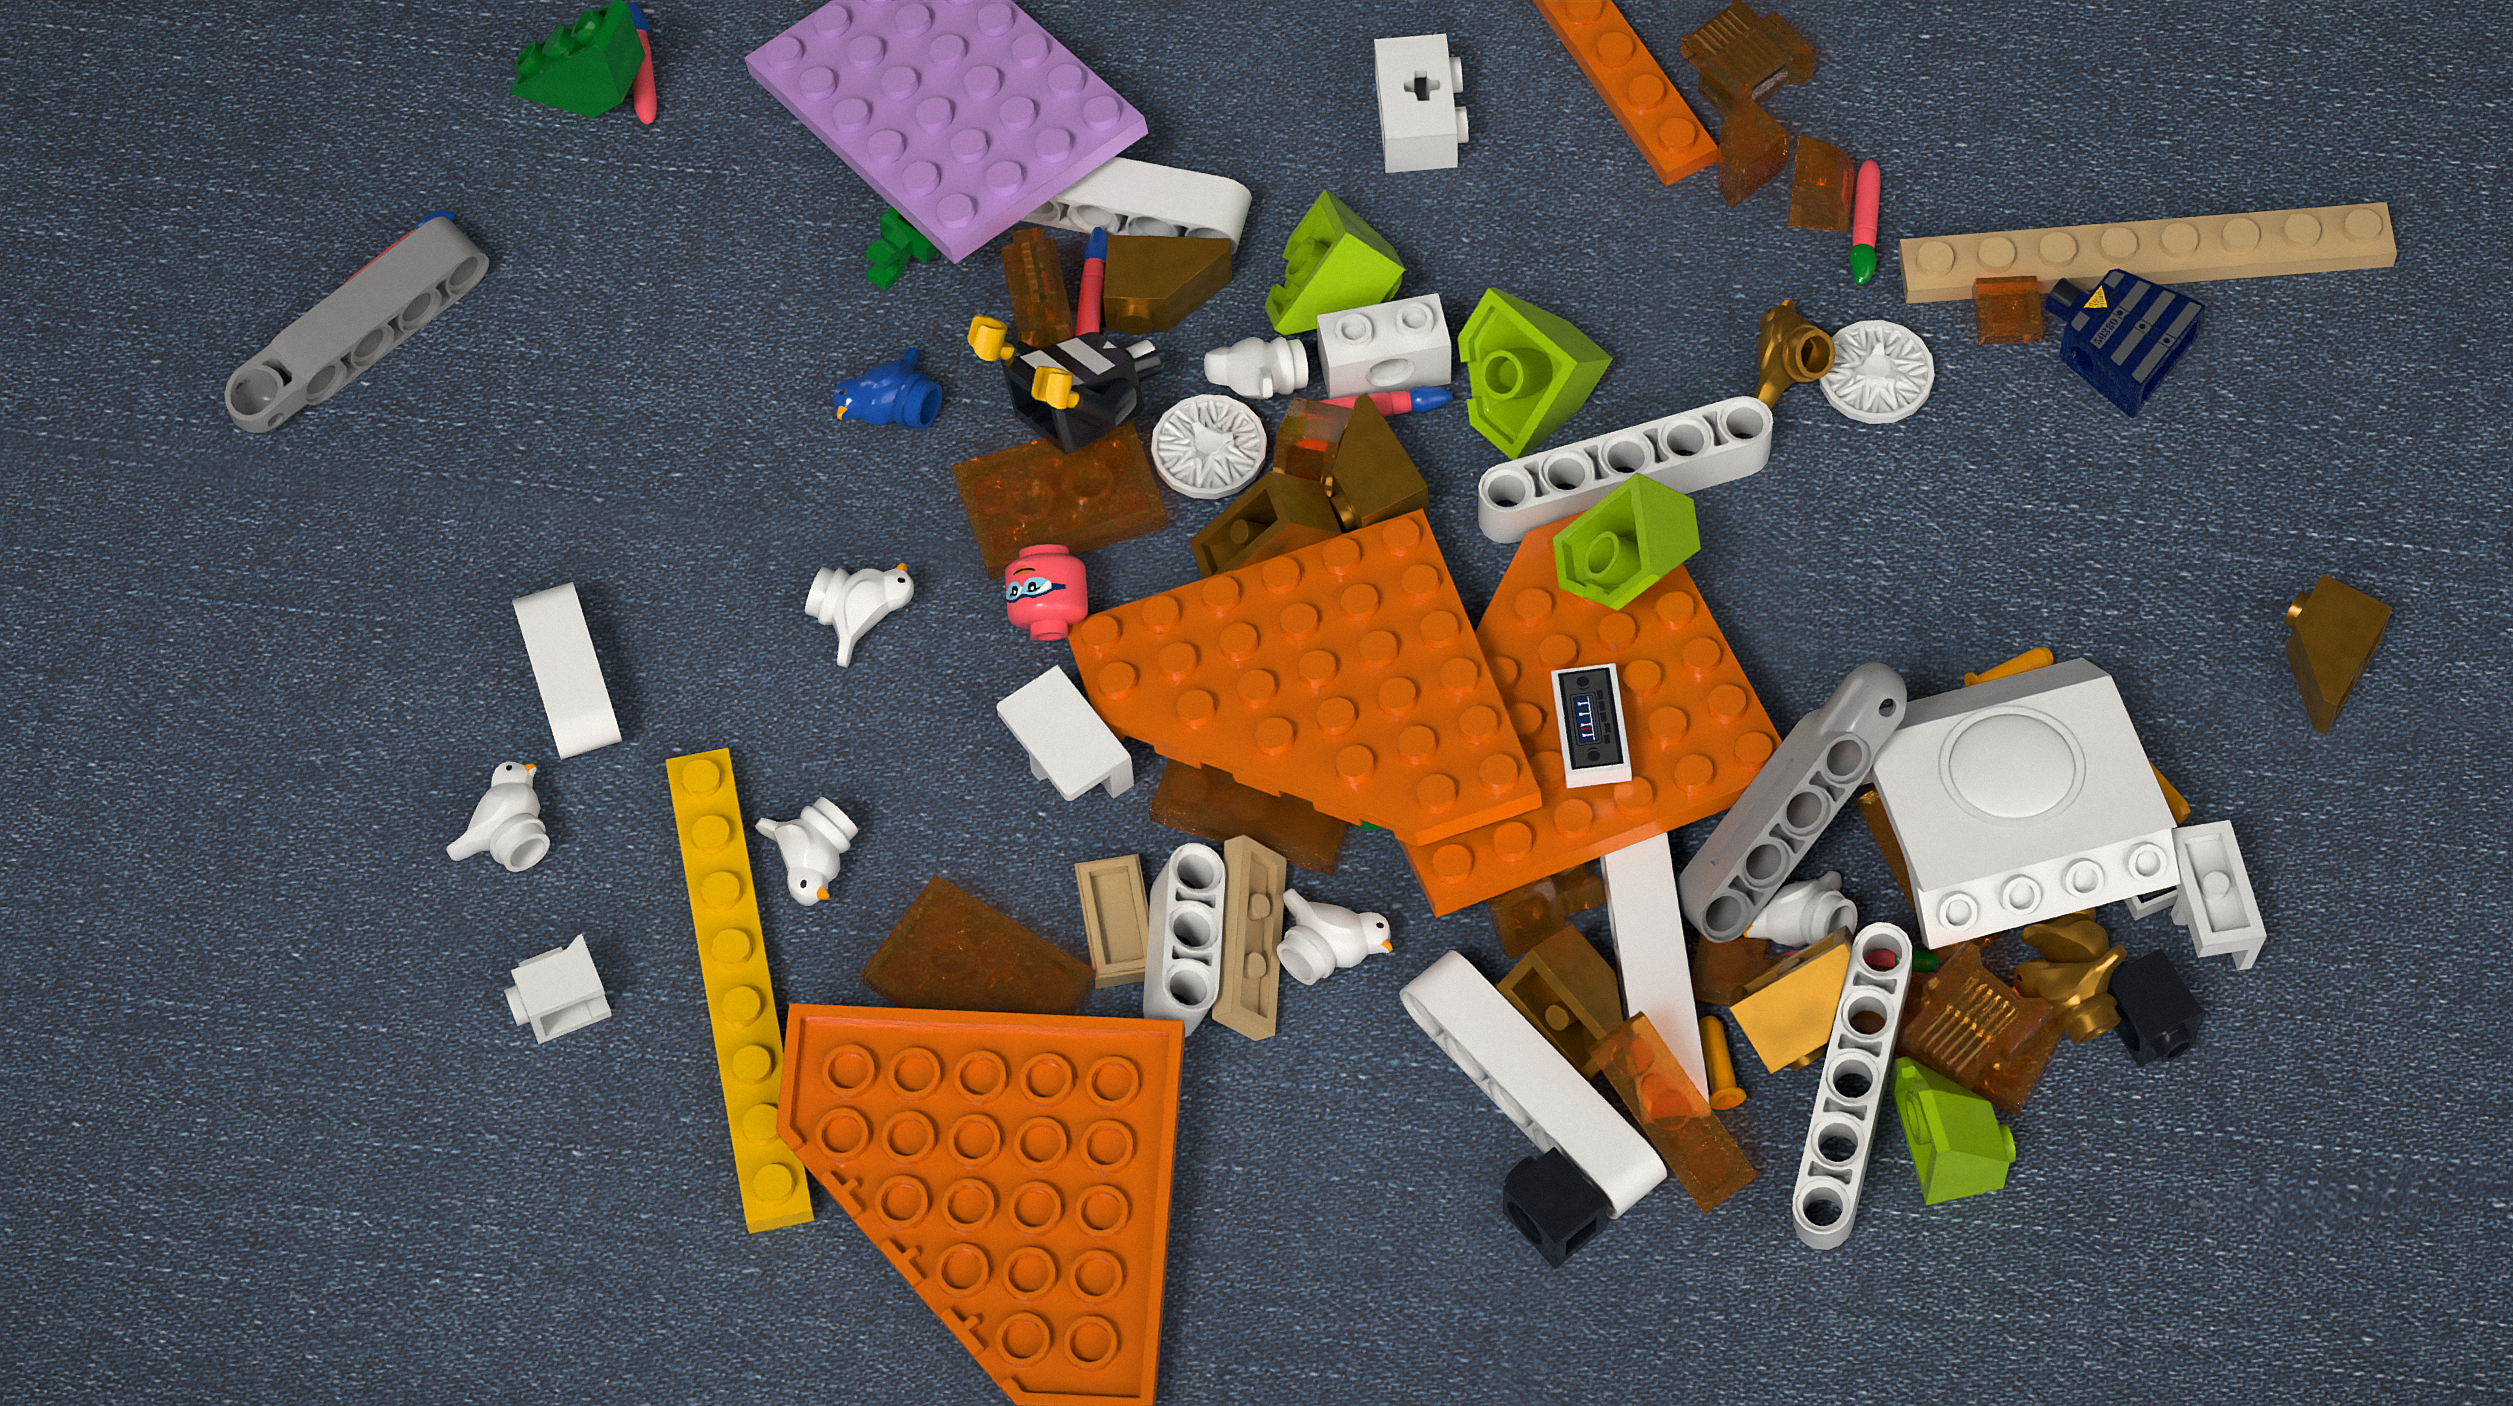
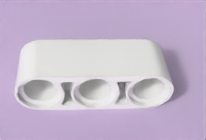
M573 582L513 599L514 609L560 759L562 760L621 742L620 731Z
M1187 843L1178 847L1155 879L1150 892L1149 933L1143 996L1144 1019L1183 1020L1186 1028L1185 1037L1191 1035L1216 1001L1219 991L1226 874L1224 863L1219 855L1210 847L1200 843ZM1180 878L1188 880L1196 889L1186 886ZM1176 935L1186 938L1193 947L1183 944ZM1172 993L1181 995L1188 1001L1189 1005L1180 1003L1174 998Z

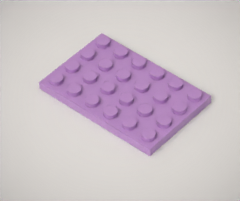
M831 0L744 57L749 74L954 264L1148 134L1145 117L1012 0Z

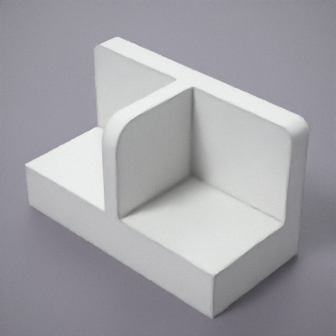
M1058 665L997 704L998 716L1029 753L1031 772L1038 780L1048 777L1065 800L1072 801L1099 783L1103 785L1113 799L1134 786L1130 754Z
M2225 820L2171 829L2181 884L2176 885L2178 898L2171 911L2173 923L2175 925L2188 924L2198 958L2231 952L2237 970L2252 968L2267 935L2231 821Z

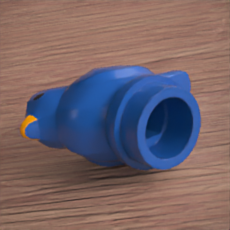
M909 347L901 359L877 365L867 371L861 378L841 382L835 388L833 405L837 418L840 420L862 419L873 425H888L896 422L905 429L914 427L925 430L933 423L939 412L942 402V387L940 384L931 381L928 375L915 373L919 364L920 352L916 348Z

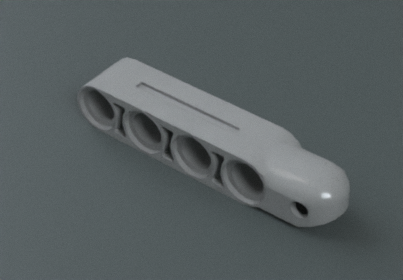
M436 217L424 223L282 330L267 347L233 372L227 382L224 395L226 408L234 424L249 433H266L282 425L306 405H316L329 399L471 291L486 274L489 258L447 217ZM245 380L244 384L236 390L239 382Z
M1869 661L1857 666L1846 676L1822 709H1816L1807 713L1795 725L1679 875L1675 886L1680 913L1708 940L1715 943H1728L1737 939L1747 930L1868 774L1873 764L1874 756L1901 723L1906 709L1907 691L1905 682L1900 674L1888 665ZM1891 698L1893 701L1892 710L1889 713L1880 714L1879 707L1885 699Z

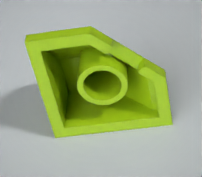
M1324 189L1290 235L1282 256L1289 261L1285 270L1286 280L1284 286L1282 287L1279 284L1271 286L1264 308L1274 330L1284 336L1317 329V315L1389 302L1401 285L1402 273L1405 268L1391 244L1338 197Z
M1495 287L1487 289L1457 337L1461 363L1467 362L1472 399H1466L1470 425L1511 460L1526 457L1580 410L1613 360L1609 354L1569 321Z
M1638 472L1552 537L1558 587L1617 611L1701 549L1694 500Z
M1908 1056L1894 1059L1890 1090L1925 1204L1931 1205L2003 1189L2009 1163L2016 1161V1151L2008 1124H1997L1991 1102Z

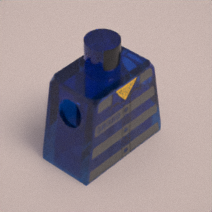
M2118 268L2109 270L2092 293L2064 277L2061 278L2050 292L2044 309L2067 322L2059 353L2062 361L2124 414L2134 419L2198 338L2205 305Z

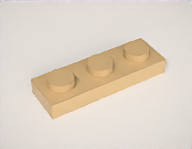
M1241 835L1224 842L1223 863L1226 875L1218 995L1212 1006V1019L1254 1041L1274 1036L1276 1029L1280 970L1277 946L1282 940L1283 893L1285 892L1287 858L1246 835Z

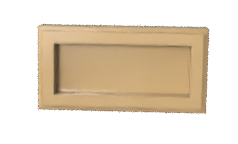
M1133 854L1074 864L1095 988L1100 989L1145 981L1149 909L1139 855Z

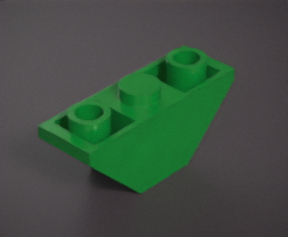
M613 0L597 10L589 8L581 15L578 21L568 27L564 24L559 25L547 39L539 43L535 40L531 41L522 50L514 64V70L518 72V75L509 94L590 118H595L621 104L646 56L628 4L622 0Z

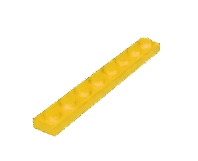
M729 748L666 759L746 1225L749 1234L812 1222L815 1219L805 1166L776 1132L784 1048Z

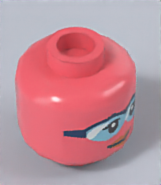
M1051 544L1026 547L1019 551V558L1006 567L1005 585L1008 619L1014 626L1030 630V638L1032 640L1055 641L1067 638L1068 625L1079 624L1088 616L1085 565L1080 559L1069 555L1068 547Z

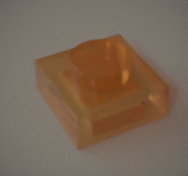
M2037 276L1975 279L1972 286V297L1978 345L2040 341L2043 335V324Z

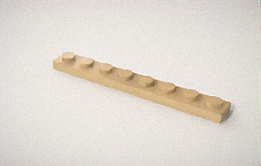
M2387 202L1908 238L1900 239L1898 255L1906 304L2050 293L2061 278H2065L2083 290L2099 289L2102 284L2104 289H2108L2111 287L2104 284V281L2114 271L2124 274L2123 278L2115 286V288L2134 287L2138 281L2148 285L2393 267L2397 250Z

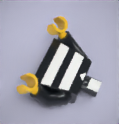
M984 315L974 316L967 336L968 343L974 348L975 353L981 359L997 361L1001 358V365L1015 416L1065 455L1082 448L1140 416L1145 408L1139 383L1160 374L1162 371L1159 355L1148 340L1141 341L1122 350L1098 332H1088L1037 349L1016 338L1011 339L1008 343L1004 342L1008 329L1007 325L998 319Z

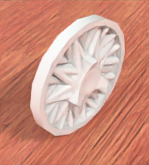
M1884 320L1859 321L1840 329L1831 338L1835 347V359L1830 371L1824 377L1819 378L1820 388L1829 403L1848 418L1868 424L1894 423L1914 414L1928 399L1935 377L1933 358L1923 340L1906 327Z
M1202 394L1181 400L1162 415L1153 430L1151 456L1158 475L1173 490L1192 498L1219 499L1238 493L1256 479L1265 464L1267 437L1260 418L1246 404L1224 395Z

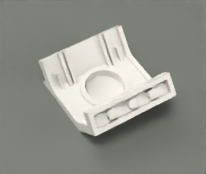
M2084 658L1906 702L1903 720L1876 753L1868 774L1858 785L1874 782L1905 858L1922 942L1930 950L2181 884L2171 829L2177 827L2112 676ZM1893 706L1879 709V713H1889Z

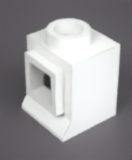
M582 934L578 935L565 950L562 947H558L519 962V967L511 970L516 985L504 990L517 1026L530 1022L538 1044L612 1016L604 995V988Z

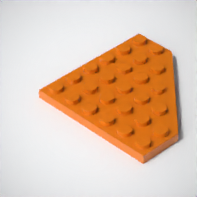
M1423 508L1344 533L1340 536L1236 571H1226L1087 616L1079 624L1068 625L1067 640L1090 706L1118 740L1123 741L1126 736L1154 745L1157 754L1201 769L1204 764L1232 773L1235 782L1277 797H1281L1284 792L1313 802L1314 810L1358 826H1361L1364 821L1394 831L1395 839L1417 847L1543 807L1537 782Z
M1587 510L1526 532L1475 631L1477 641L1539 787L1543 807L1421 847L1398 840L1436 918L1732 808L1782 744L1781 738L1683 563L1618 611L1558 587L1552 537ZM1615 663L1632 781L1567 788L1551 671Z
M789 1003L776 1132L1015 1406H1156L1186 1031L1184 1021Z

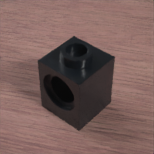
M2161 948L2111 974L2107 993L2115 998L2117 1002L2115 1009L2121 1018V1021L2113 1029L2139 1068L2159 1057L2162 1062L2172 1061L2186 1053L2195 1044L2204 1011Z
M1555 1146L1538 1160L1534 1156L1523 1159L1506 1176L1504 1181L1506 1185L1503 1186L1502 1212L1554 1269L1563 1264L1606 1229L1607 1202Z

